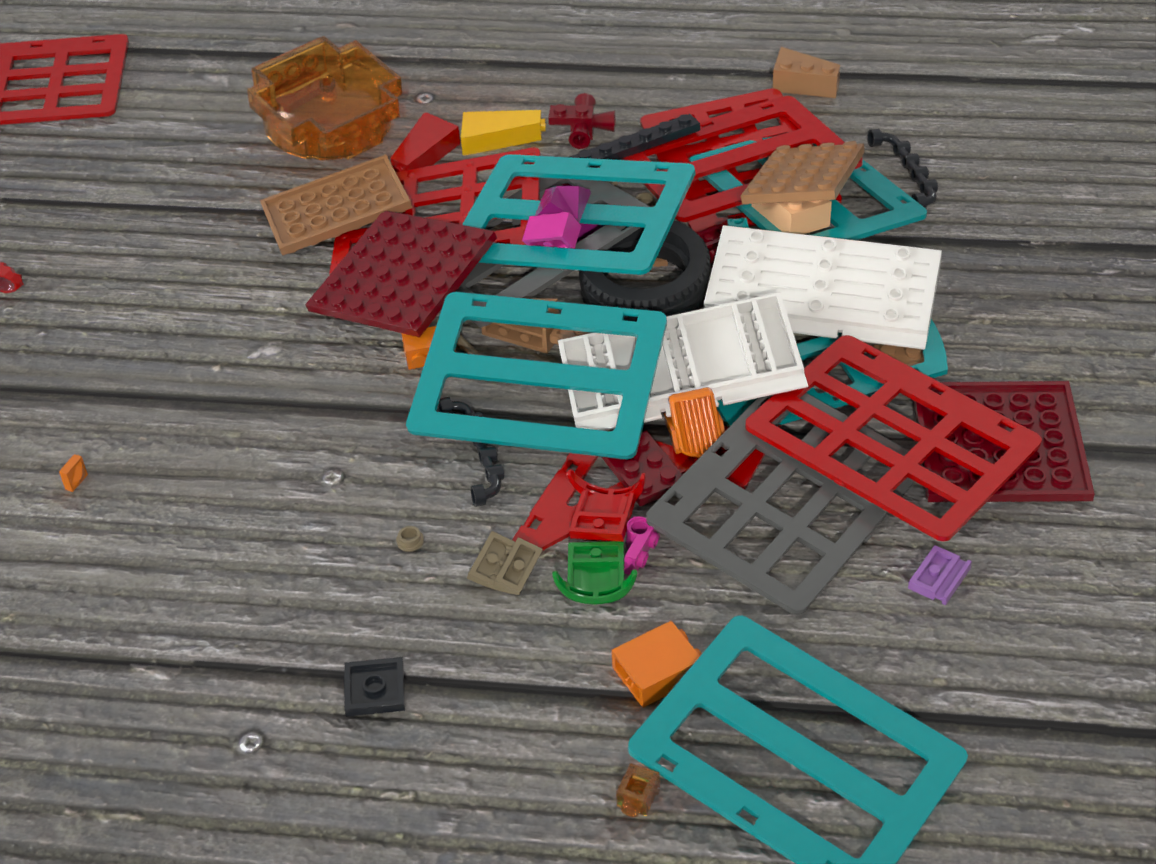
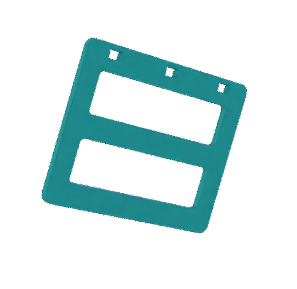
M748 140L745 142L737 143L727 147L694 155L690 158V162L703 159L709 156H713L722 152H726L735 148H739L745 145H749L757 141ZM769 157L762 158L757 161L760 164L764 165ZM863 160L862 166L854 169L849 178L891 211L859 219L836 199L830 200L832 201L830 223L835 228L812 234V236L859 240L924 220L927 217V209ZM727 170L703 177L719 192L743 185ZM752 204L736 206L760 229L782 232L754 209Z
M508 154L502 156L497 162L462 225L485 229L492 218L529 220V216H535L541 201L503 198L511 181L517 176L665 184L654 207L586 204L579 223L645 228L633 252L493 243L478 262L643 275L648 273L654 265L695 176V167L688 163ZM525 162H533L534 164H525ZM590 166H600V168H591ZM657 169H666L668 171H657Z
M452 292L446 296L406 421L407 430L409 433L419 436L631 459L636 455L667 327L666 315L659 311ZM474 301L487 302L486 307L473 306ZM548 308L561 309L562 311L561 314L548 313ZM624 316L638 317L637 322L624 321ZM466 320L637 337L631 366L628 370L454 352L462 325ZM448 377L623 396L616 427L613 431L436 411Z
M741 615L735 616L730 620L628 742V752L634 759L795 864H897L968 759L967 751L962 746L748 617ZM743 651H748L921 756L927 761V764L907 793L902 796L898 795L718 683V680ZM695 708H703L881 820L883 827L860 858H853L677 745L670 738ZM662 757L676 766L673 772L658 763ZM742 810L757 818L754 825L739 816Z

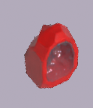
M0 262V292H15L24 285L22 275L15 272L14 268L9 267L6 263Z

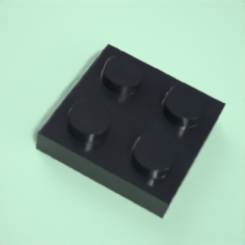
M403 657L344 662V710L346 717L405 711Z

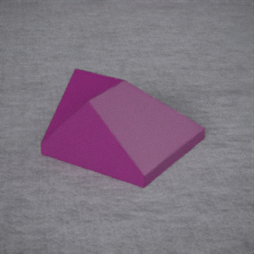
M555 186L548 188L543 194L535 216L570 212L580 222L591 191L580 186Z

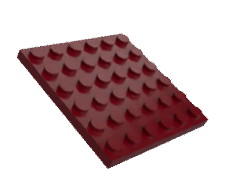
M391 211L382 212L305 306L309 312L421 337L442 310L446 296L456 292L497 239L494 231Z
M1069 381L940 382L1041 436L1040 448L987 502L1093 501L1095 493ZM933 387L930 388V390L934 391L935 393L939 395L942 394L941 391ZM914 401L916 421L923 427L932 430L944 418V416ZM1000 424V427L1009 432L1013 430L1003 424ZM962 426L947 438V440L992 464H995L1007 452L1002 447ZM935 451L923 462L924 468L966 491L981 478V476ZM926 488L928 502H951Z

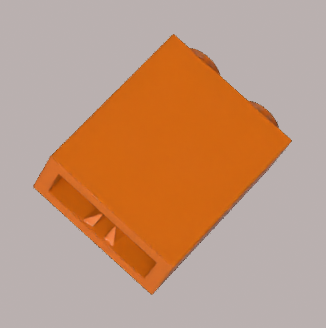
M671 620L612 649V668L644 708L666 697L702 653L699 649L693 648L689 643L686 633L682 629H678Z

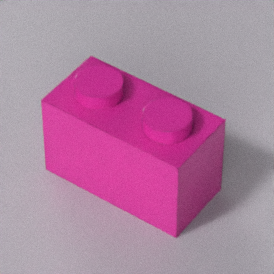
M570 212L529 216L522 241L530 246L575 249L581 225Z

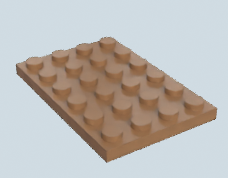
M855 141L843 143V145L824 143L821 146L814 147L811 144H803L798 148H790L788 145L779 146L742 193V204L835 200L865 153L864 143L857 144Z
M387 155L260 200L282 256L373 223L382 212L403 213L405 210L412 208L411 201Z

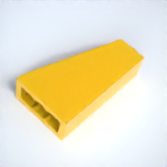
M541 110L463 112L461 129L462 155H471L541 141L542 132H546V120L541 118Z

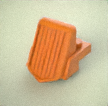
M706 387L673 394L669 397L671 417L667 418L666 413H664V418L675 453H683L687 456L700 458L725 432L723 420L717 410L712 389Z

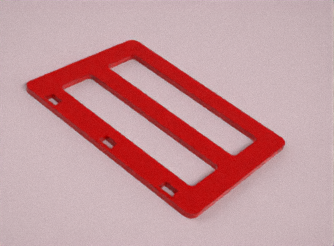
M783 96L699 121L700 131L624 157L621 160L650 161L647 156L780 116H785L799 129L690 162L688 164H692L696 172L693 180L769 157L779 146L788 145L790 148H798L803 144L814 143L817 146H821L824 143H834V145H843L845 142L794 97ZM862 157L858 162L857 166L855 167V169L860 168L862 166ZM643 183L659 199L665 184ZM750 183L694 201H689L685 197L675 219L680 222H688L742 205L741 195Z

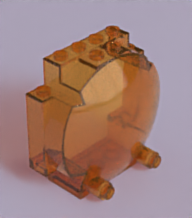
M322 36L251 68L254 86L247 89L249 107L262 118L264 131L269 140L279 149L297 157L317 160L342 158L348 160L383 143V138L391 127V121L400 117L399 99L397 97L402 95L401 77L357 40L338 48L329 39Z

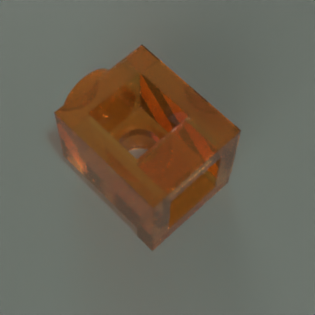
M630 763L616 792L617 807H620L621 811L630 817H637L638 814L647 816L656 795L660 792V772Z

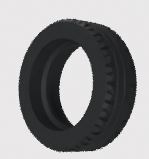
M674 220L657 258L667 260L684 271L677 279L655 288L634 289L612 282L606 277L609 274L608 272L579 270L583 302L587 305L659 311L664 313L666 317L700 310L704 305L711 276L708 247L695 231L683 223ZM641 227L605 251L633 252L645 228ZM624 316V321L637 322L638 317Z

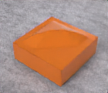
M76 454L59 471L65 490L71 492L88 475L82 456Z

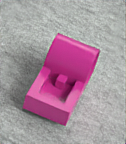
M633 517L627 523L626 546L629 550L625 555L624 574L630 575L633 569L638 571L639 567L644 568L648 560L650 548L655 549L659 541L660 534L646 523L645 517Z

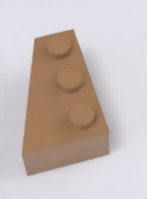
M780 47L773 70L774 89H778L782 93L836 98L840 80V64Z
M536 299L558 302V299ZM548 308V313L559 314V309ZM491 323L488 326L481 327L482 335L546 354L554 345V343L550 342V334L553 328Z

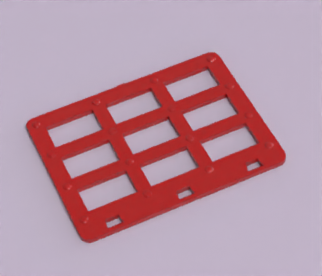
M125 34L0 43V125L107 117L115 114L129 44L128 36ZM110 53L109 62L67 65L69 56ZM55 57L51 67L12 69L14 60ZM106 73L105 83L63 86L65 76ZM50 78L48 87L6 90L8 81ZM102 94L101 104L58 107L60 97ZM45 99L43 109L1 112L3 102Z
M774 88L644 115L640 119L642 129L651 128L659 125L661 122L676 119L684 114H691L699 122L709 119V115L736 111L783 97L780 90ZM785 116L776 117L780 123L778 126L757 130L755 124L741 128L743 132L741 134L722 138L717 135L705 139L704 142L680 146L657 153L655 157L658 162L690 163L688 158L694 155L748 140L762 141V138L778 136L798 130L799 128ZM733 167L727 169V171L745 185L751 183L761 168L738 173L736 168ZM697 178L692 180L685 197L689 201H694L706 197V193L718 190L707 180L699 181ZM839 193L836 200L842 204V197ZM743 212L722 218H717L714 213L687 222L689 228L696 233L716 225L727 226V219L747 218L749 227L756 226Z
M532 147L396 172L412 205L411 209L405 210L402 214L415 216L416 207L461 199L459 212L425 218L462 225L476 201V196H479L486 183H477L479 171L494 169L499 159L504 155L541 156L540 150ZM525 162V164H534L533 162ZM463 174L462 186L417 194L418 182ZM514 177L506 190L522 188V200H540V177ZM521 220L520 227L494 231L497 237L494 243L526 245L522 239L528 220ZM368 228L351 230L335 237L329 274L333 272L348 254L352 244L357 243Z
M849 335L841 336L804 368V374L808 383L807 388L774 394L746 419L745 428L749 433L938 541L950 540L1040 448L1042 441L1041 436L1036 432ZM867 352L876 358L873 360L864 355V353ZM840 362H843L884 385L871 397H868L827 374ZM815 385L857 408V410L844 422H841L800 398ZM933 387L941 391L942 394L939 395L934 391L930 390V388ZM901 393L944 416V418L932 430H929L886 407V405ZM788 410L830 435L814 448L773 425L772 422ZM872 418H875L918 443L903 456L859 432V430ZM1000 424H1003L1013 430L1009 432L1000 427ZM962 426L1002 447L1007 452L995 464H992L947 440V438ZM847 443L891 469L878 482H874L833 459L831 456ZM935 451L981 476V478L966 491L922 467L921 464ZM908 477L953 502L954 505L939 519L893 493V491Z

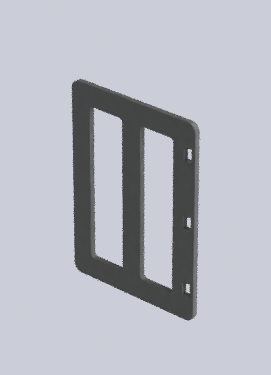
M540 178V198L543 197L546 189L568 183L572 186L590 189L591 194L587 202L588 204L650 207L607 181ZM522 189L506 199H522ZM491 219L485 229L490 230L506 219ZM605 225L578 242L575 249L605 251L641 227L630 226L621 231L627 226ZM477 263L456 292L473 293L468 289L469 287L504 265ZM539 267L495 296L530 299L574 270ZM474 301L473 306L486 307L487 302ZM470 320L479 327H485L493 323Z

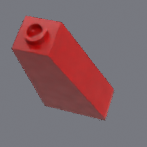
M425 112L391 156V165L394 171L399 172L434 165L460 145L459 126Z

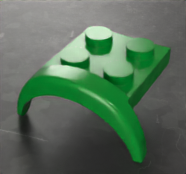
M568 542L567 582L560 577L557 571L552 572V577L557 588L568 599L578 603L597 605L612 603L625 597L634 586L637 570L633 569L630 576L624 581V542Z

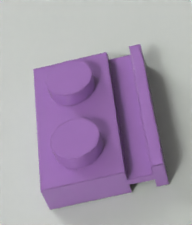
M934 545L910 579L908 589L932 600L935 598L941 600L942 604L946 606L971 569L972 561L967 560L965 562L960 559L959 555Z

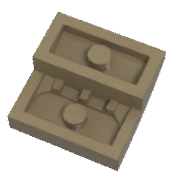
M491 531L470 569L467 579L501 592L520 595L543 549L519 537L515 542Z

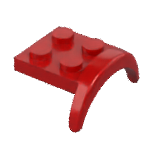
M569 469L567 477L572 486L581 494L569 528L570 538L624 542L627 523L631 519L635 502L643 491L646 474L642 473L640 480L630 487L608 489L586 482L572 469Z

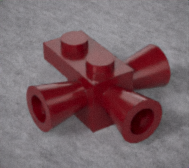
M581 93L576 96L575 105H550L548 119L549 125H571L570 145L576 149H584L589 146L590 140H593L594 128L615 132L616 113L614 110L594 114L595 98L588 93Z

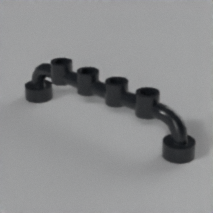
M879 128L870 129L867 133L869 146H881L883 141L892 144L894 154L899 155L902 159L903 167L910 170L911 179L919 183L921 193L912 194L911 197L924 208L934 203L937 197L938 183L936 179L927 180L929 171L926 166L918 167L920 164L919 155L917 153L909 154L911 151L910 142L900 141L896 136L889 133H882Z
M450 397L440 398L439 412L453 414V411H459L464 415L483 417L481 412L474 413L473 409L465 402L451 401ZM473 442L474 447H477L480 463L485 468L486 479L491 484L486 489H484L483 484L471 486L472 502L474 507L486 505V499L492 498L499 493L501 480H504V469L502 464L494 465V462H497L495 446L487 447L488 443Z

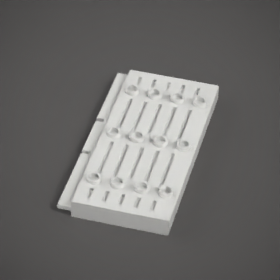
M723 225L704 300V308L781 292L793 333L837 339L838 332H840L842 336H853L862 342L925 350L939 277L942 250Z
M781 292L667 316V327L644 423L662 419L661 412H666L667 418L671 417L669 397L677 393L709 387L713 391L716 407H719L717 400L721 399L723 405L807 388L808 383L804 374V366ZM589 333L558 340L562 364L628 370L631 366L637 337ZM568 390L576 428L602 431L615 429L623 399L622 395Z

